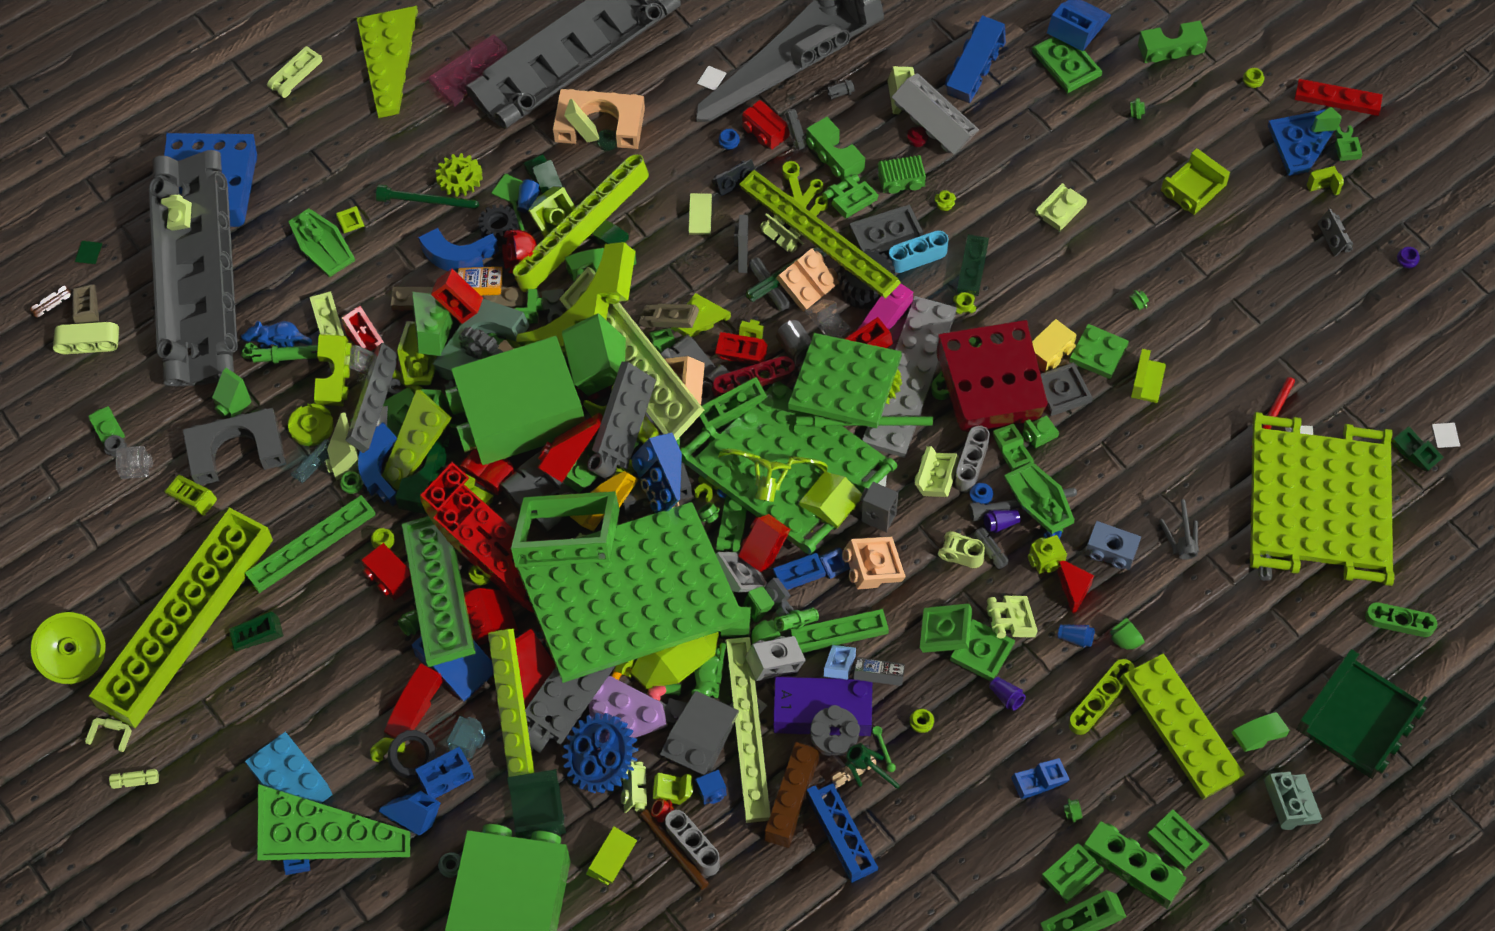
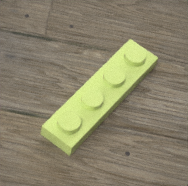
M331 291L310 297L320 334L344 336ZM347 356V365H350L351 368L353 363L351 357ZM329 362L331 372L333 373L335 366Z

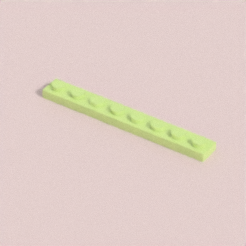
M750 637L726 639L733 708L739 710L735 726L746 823L769 821L770 806L755 678L745 657L751 648Z

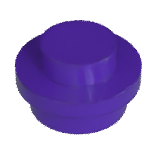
M1405 247L1397 255L1398 263L1406 268L1415 267L1420 260L1418 251L1413 247Z

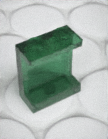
M556 769L507 777L514 817V830L517 838L531 839V835L535 831H546L558 836L566 833Z

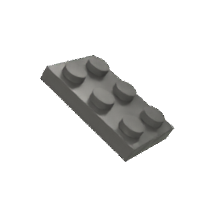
M910 205L849 223V229L858 248L861 251L870 249L871 252H874V250H877L880 255L883 253L889 255V250L892 246L924 235Z

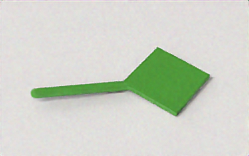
M505 173L491 194L512 203L515 215H517L519 228L525 231L516 203L518 201L519 185L523 181Z

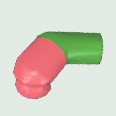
M681 684L653 686V688H649L647 694L659 701L661 699L660 696L664 694L680 696Z

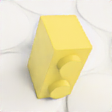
M1057 319L1032 341L1039 370L1043 373L1051 368L1055 369L1061 362V358L1065 354H1071L1076 347V334Z

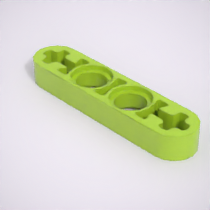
M1120 659L1115 662L1076 708L1069 720V728L1073 733L1078 735L1086 734L1127 685L1123 681L1122 676L1119 681L1116 677L1120 669L1127 668V672L1135 668L1131 661ZM1106 683H1111L1115 686L1116 691L1114 693H1107L1103 690L1102 686ZM1091 700L1099 701L1101 709H1090L1088 702ZM1086 713L1088 716L1085 719L1084 725L1077 726L1076 721L1081 720Z

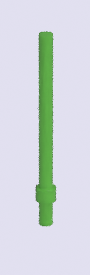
M818 415L796 416V426H814V428H824V426H864ZM881 417L878 426H933V417Z

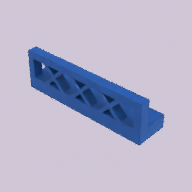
M832 783L819 790L816 785L808 788L806 798L851 883L877 871L878 866L834 784ZM831 792L835 799L833 807L826 806L822 798L823 795ZM833 814L844 816L846 820L844 829L837 826L833 819ZM845 835L856 838L857 845L855 850L848 847L844 839ZM856 856L867 859L870 867L861 870L855 860Z

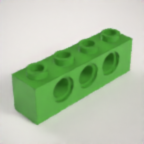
M1100 821L1084 844L1083 848L1098 864L1166 909H1168L1186 880L1182 871L1177 867L1168 866L1162 862L1157 854L1147 852L1140 847L1136 840L1124 837L1111 824H1105ZM1115 845L1120 851L1117 853L1111 852L1108 846ZM1136 859L1140 862L1141 866H1132L1129 860ZM1151 874H1159L1163 880L1155 881L1152 879Z

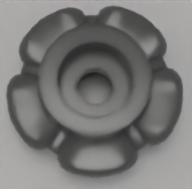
M112 435L105 440L104 451L108 455L111 454L112 457L120 456L127 449L125 440L118 435Z

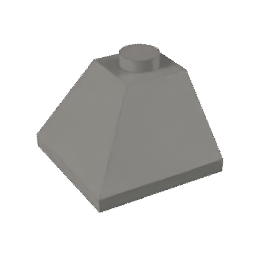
M716 553L732 591L749 592L767 585L761 573L738 556L739 553Z

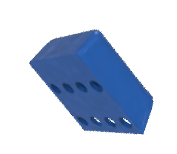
M167 133L164 156L171 157L177 161L207 150H216L221 153L222 173L225 175L228 183L230 227L242 226L246 219L255 164L257 162L254 134ZM182 142L181 148L173 149V143ZM196 142L204 143V146L199 150L192 148ZM244 142L247 144L243 150L235 149L237 143ZM216 143H225V147L223 149H214V145ZM179 187V194H182L183 188Z

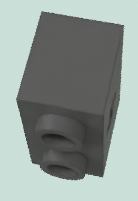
M872 482L869 489H864L860 499L863 502L860 507L862 522L887 533L897 514L898 492Z

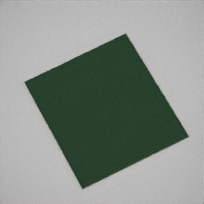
M82 241L75 262L96 264L103 243Z

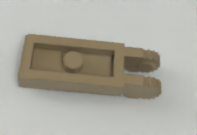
M687 304L646 305L643 311L649 316H641L639 324L647 328H692L699 309L696 305Z

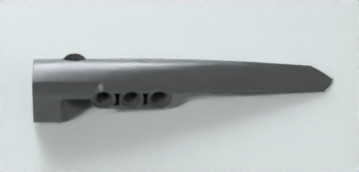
M813 0L766 47L698 104L697 122H710L848 44L850 38L884 20L881 0Z

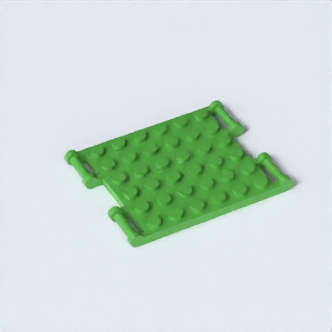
M766 370L760 374L761 378H768L770 376ZM779 381L767 385L770 387L765 392L767 398L743 416L738 417L721 434L717 433L713 426L707 429L704 426L702 432L685 448L682 447L680 449L682 452L681 461L756 517L770 514L791 529L786 539L810 555L816 549V545L832 529H836L799 505L801 499L824 471L808 463L792 464V468L788 470L780 485V489L776 490L774 502L755 499L758 486H755L754 462L737 454L724 455L718 458L719 453L723 449H738L760 456L761 459H766L770 462H781L786 465L789 457H805L820 460L827 464V472L846 477L861 493H863L865 488L869 489L872 482L879 483L889 472H893L897 468V463L892 458L882 455L843 426H824V428L796 426V416H814V414L789 409L788 403L793 391ZM707 439L712 441L695 458L691 456ZM759 464L760 480H762V476L767 477L768 469ZM877 465L881 466L867 482L862 481ZM780 468L772 471L771 478L776 479L775 483H777L784 469ZM820 522L824 523L809 540L804 539Z

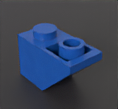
M418 791L391 800L380 807L379 812L386 815L388 819L406 827L410 832L420 836L433 826L441 802L422 791Z

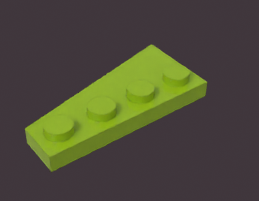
M416 390L382 474V477L396 490L399 489L402 478L410 477L414 474L452 419L421 390Z

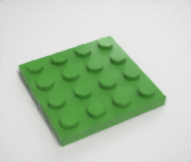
M814 333L788 403L789 409L877 428L902 357V351Z

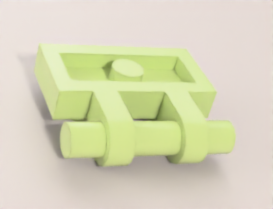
M1004 596L1003 602H997L995 597L987 599V612L992 617V630L998 638L1001 639L1006 636L1005 630H1011L1012 637H1036L1037 627L1027 596ZM1001 614H1006L1007 618H1001Z

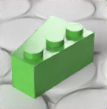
M412 292L418 353L441 356L456 318L431 294Z

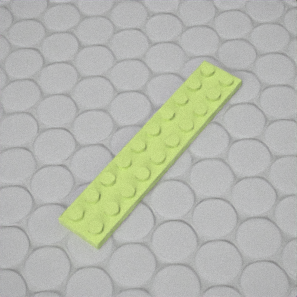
M587 267L560 298V301L567 310L577 302L588 288L596 274L593 269ZM609 303L607 321L626 338L625 362L631 363L656 379L646 412L663 434L673 433L677 441L701 415L704 409L620 303Z

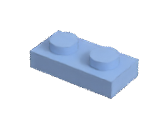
M832 645L824 667V677L848 680L856 657V648Z

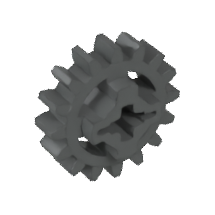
M466 327L458 337L460 344L464 345L463 348L466 350V354L471 357L484 359L503 353L502 350L498 349L497 341L482 330Z

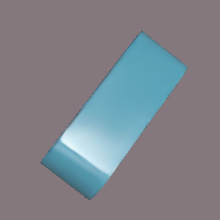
M934 231L892 246L889 250V259L892 261L895 273H902L945 257L948 249V235L943 231Z

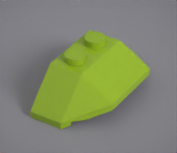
M719 632L640 657L632 668L631 675L646 689L653 688V686L680 683L706 661L715 656Z

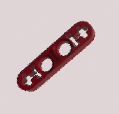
M782 356L720 375L713 382L712 392L715 396L719 397L742 385L737 380L740 376H745L748 380L757 377L762 387L788 379L793 374L795 364L791 358ZM780 366L788 367L787 371L784 368L779 369ZM766 370L770 376L768 378H761L758 375V371ZM719 384L727 386L726 390H724L722 387L718 388Z

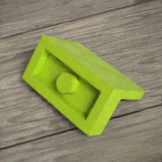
M1142 349L1131 398L1157 403L1166 364L1149 360L1151 350Z

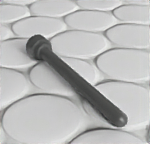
M1076 488L1063 489L1066 498L1077 495ZM1017 499L988 505L980 504L979 502L968 505L972 522L982 520L984 514L990 510H1010L1021 507Z

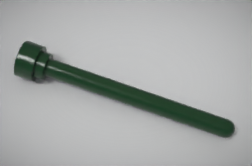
M378 184L376 190V201L379 202L398 199L473 209L479 207L477 200L395 191L392 188H388V185Z

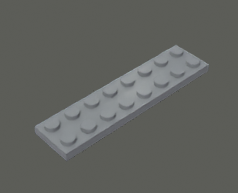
M917 296L914 297L895 349L902 351V357L898 366L902 379L901 392L895 393L896 399H890L889 405L885 404L881 417H920L939 364L936 354L938 334L950 332L957 307ZM867 426L863 441L875 450L905 458L916 426H878L877 428Z

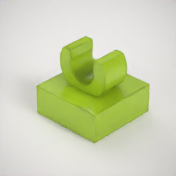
M753 319L750 320V323L742 321L739 335L762 339L764 326L759 325L760 321Z

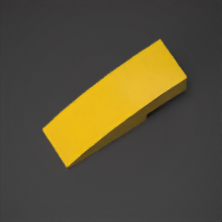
M623 471L600 484L591 493L616 491L620 508L639 479ZM604 514L570 517L581 526L594 531L604 517Z

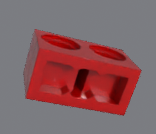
M720 332L716 355L722 360L755 365L764 362L768 345L764 339Z

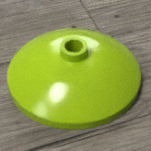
M63 612L46 619L35 631L31 642V655L36 668L46 678L61 684L78 683L92 676L102 664L106 650L104 635L99 626L89 617L75 612ZM66 643L74 645L73 651L68 652L65 650Z

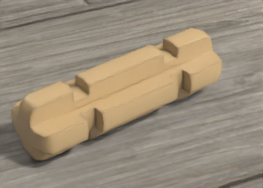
M871 756V761L876 764L875 758ZM847 766L842 768L841 772L838 770L831 775V780L836 787L845 784L846 780L854 779ZM856 768L858 775L865 772V769Z

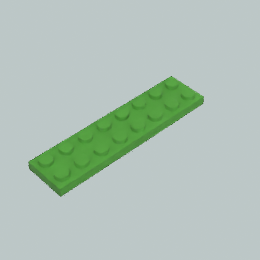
M429 516L403 523L404 540L428 667L476 654L455 548L446 540Z

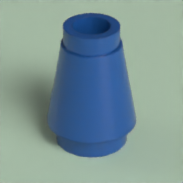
M523 180L522 184L519 185L517 204L519 212L529 213V208L540 193L538 183L532 180Z
M1061 624L1058 638L1083 648L1086 646L1091 647L1095 629L1089 627V625Z

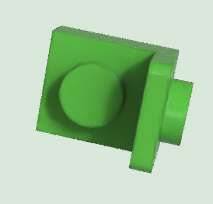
M109 406L98 409L88 416L104 447L105 440L112 435L125 437Z
M1047 415L1034 422H1031L1030 419L1026 420L1022 431L1026 441L1031 442L1034 448L1057 438L1059 435V431Z

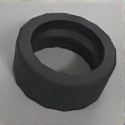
M407 730L398 734L391 742L387 752L388 763L397 775L404 778H417L415 770L417 768L409 769L399 762L397 758L399 746L407 740H415L421 743L426 751V758L422 765L435 759V746L425 733L417 730Z

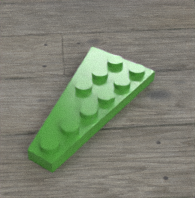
M258 784L257 860L410 857V831Z

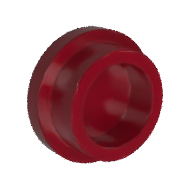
M913 127L908 131L907 138L911 145L921 147L928 141L929 136L925 132V128Z

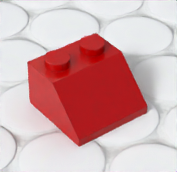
M478 588L464 593L472 637L478 646L489 643V632L514 629V635L519 633L507 595L502 590Z

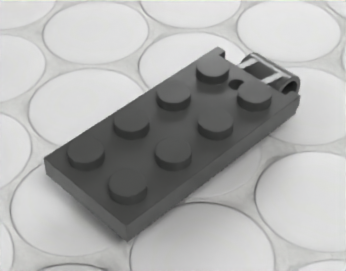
M621 362L592 449L597 454L591 456L588 461V469L604 479H610L615 475L617 465L623 469L628 468L656 383V379L629 362Z
M615 666L562 683L555 667L525 709L526 719L531 723L528 727L530 747L540 753L550 738H553L557 741L556 743L561 745ZM547 716L551 717L552 721L549 723L545 721V718Z

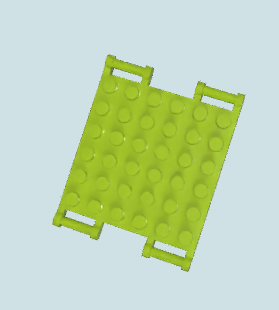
M1255 412L1252 435L1250 567L1258 569L1260 566L1290 570V573L1298 574L1301 566L1300 560L1344 566V580L1360 579L1383 582L1384 585L1392 586L1395 577L1393 572L1392 430H1372L1345 424L1343 439L1300 433L1301 418H1280L1265 416L1263 413ZM1262 424L1291 428V432L1263 429ZM1352 436L1382 440V444L1352 440ZM1268 554L1275 557L1290 558V561L1264 558L1260 555ZM1354 567L1382 570L1383 573L1356 570Z

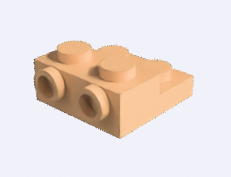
M810 249L776 277L803 312L840 283L837 280L838 275L836 271L832 268L828 269L823 262V255L813 249Z
M892 537L851 539L843 550V560L848 562L850 566L849 579L852 583H855L857 589L878 588L881 583L902 582L905 579Z

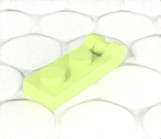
M306 46L269 79L267 83L268 88L278 91L280 96L286 98L291 90L323 61L321 55Z

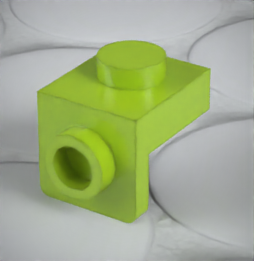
M1335 166L1316 169L1310 173L1307 187L1311 192L1330 186L1334 195H1338L1344 180L1342 175L1337 172Z
M663 773L655 775L653 799H669L672 803L680 805L691 797L693 784L691 783L690 774H685L681 778Z

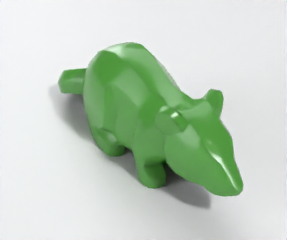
M720 643L716 648L715 656L694 671L696 686L691 691L692 695L695 691H698L709 697L713 695L715 699H718L720 687L717 683L721 684L726 643Z

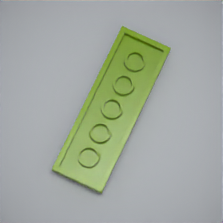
M1164 653L1122 676L1123 681L1202 800L1245 776Z

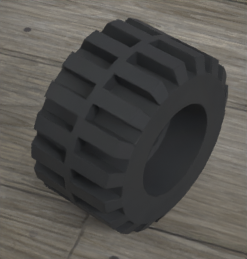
M865 249L863 251L895 276V268L892 266V261L887 259V255L884 253L880 255L877 250L871 252L870 249ZM841 265L839 288L841 295H844L845 301H851V305L854 307L859 305L860 309H864V307L872 309L881 295L864 282L858 280L855 275Z

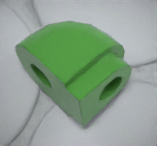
M1128 618L1124 619L1110 631L1112 634L1111 639L1120 648L1126 650L1135 649L1145 643L1141 634Z
M765 619L752 630L751 641L752 644L760 640L764 642L771 641L780 637L781 634L779 630L775 629L772 619L768 622Z

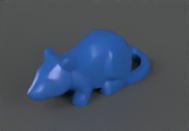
M257 321L255 326L249 328L241 335V338L245 341L262 342L261 349L270 348L271 344L278 346V348L294 347L297 342L308 346L312 345V339L301 334L297 327L288 321L262 326L261 322Z

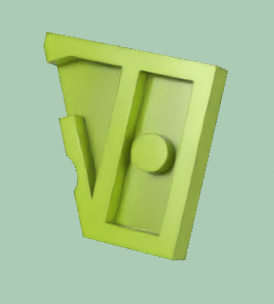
M695 293L687 303V305H696L699 309L693 327H671V329L683 336L689 335L693 338L699 335L701 331L713 328L715 323L723 319L725 321L729 320L731 312Z

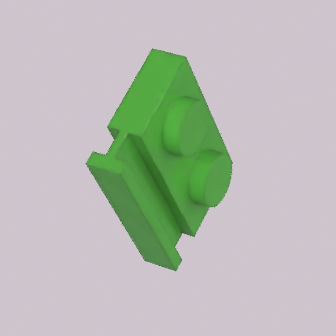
M1173 809L1147 834V837L1183 871L1210 845Z
M1077 843L1045 871L1041 878L1068 904L1103 873L1104 868L1100 867L1096 860Z

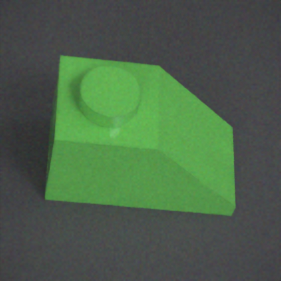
M225 368L222 371L212 399L218 414L222 417L228 416L233 418L239 415L252 401L243 379L228 368Z

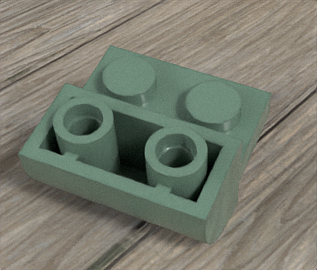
M1291 772L1272 773L1264 779L1266 789L1282 829L1292 830L1298 825L1317 824L1322 820L1305 774L1291 775Z

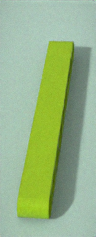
M641 155L629 156L532 251L534 253L530 257L528 255L515 266L513 274L521 291L528 292V289L537 288L565 260V257L569 256L647 180L649 173Z

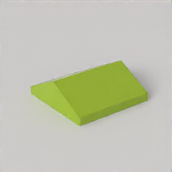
M824 472L801 499L799 505L835 528H838L859 503L862 493L846 477Z

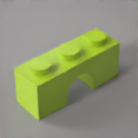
M319 334L317 357L319 361L332 363L335 369L330 377L315 379L314 401L318 405L344 406V400H348L349 389L345 387V380L350 377V365H347V356H351L352 343H348L346 336Z

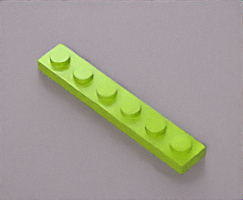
M514 629L489 632L488 637L509 778L534 775Z

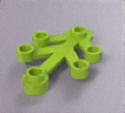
M788 161L783 165V176L789 180L793 197H790L806 208L814 195L822 192L823 182L820 179L812 180L810 187L802 196L797 178L800 174V167L798 163ZM823 196L817 197L815 205L810 212L817 216L820 211L827 209L828 200H825Z

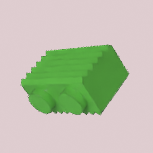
M920 155L897 158L896 160H884L878 163V176L883 193L895 194L900 192V190H918L921 187H925L926 175Z

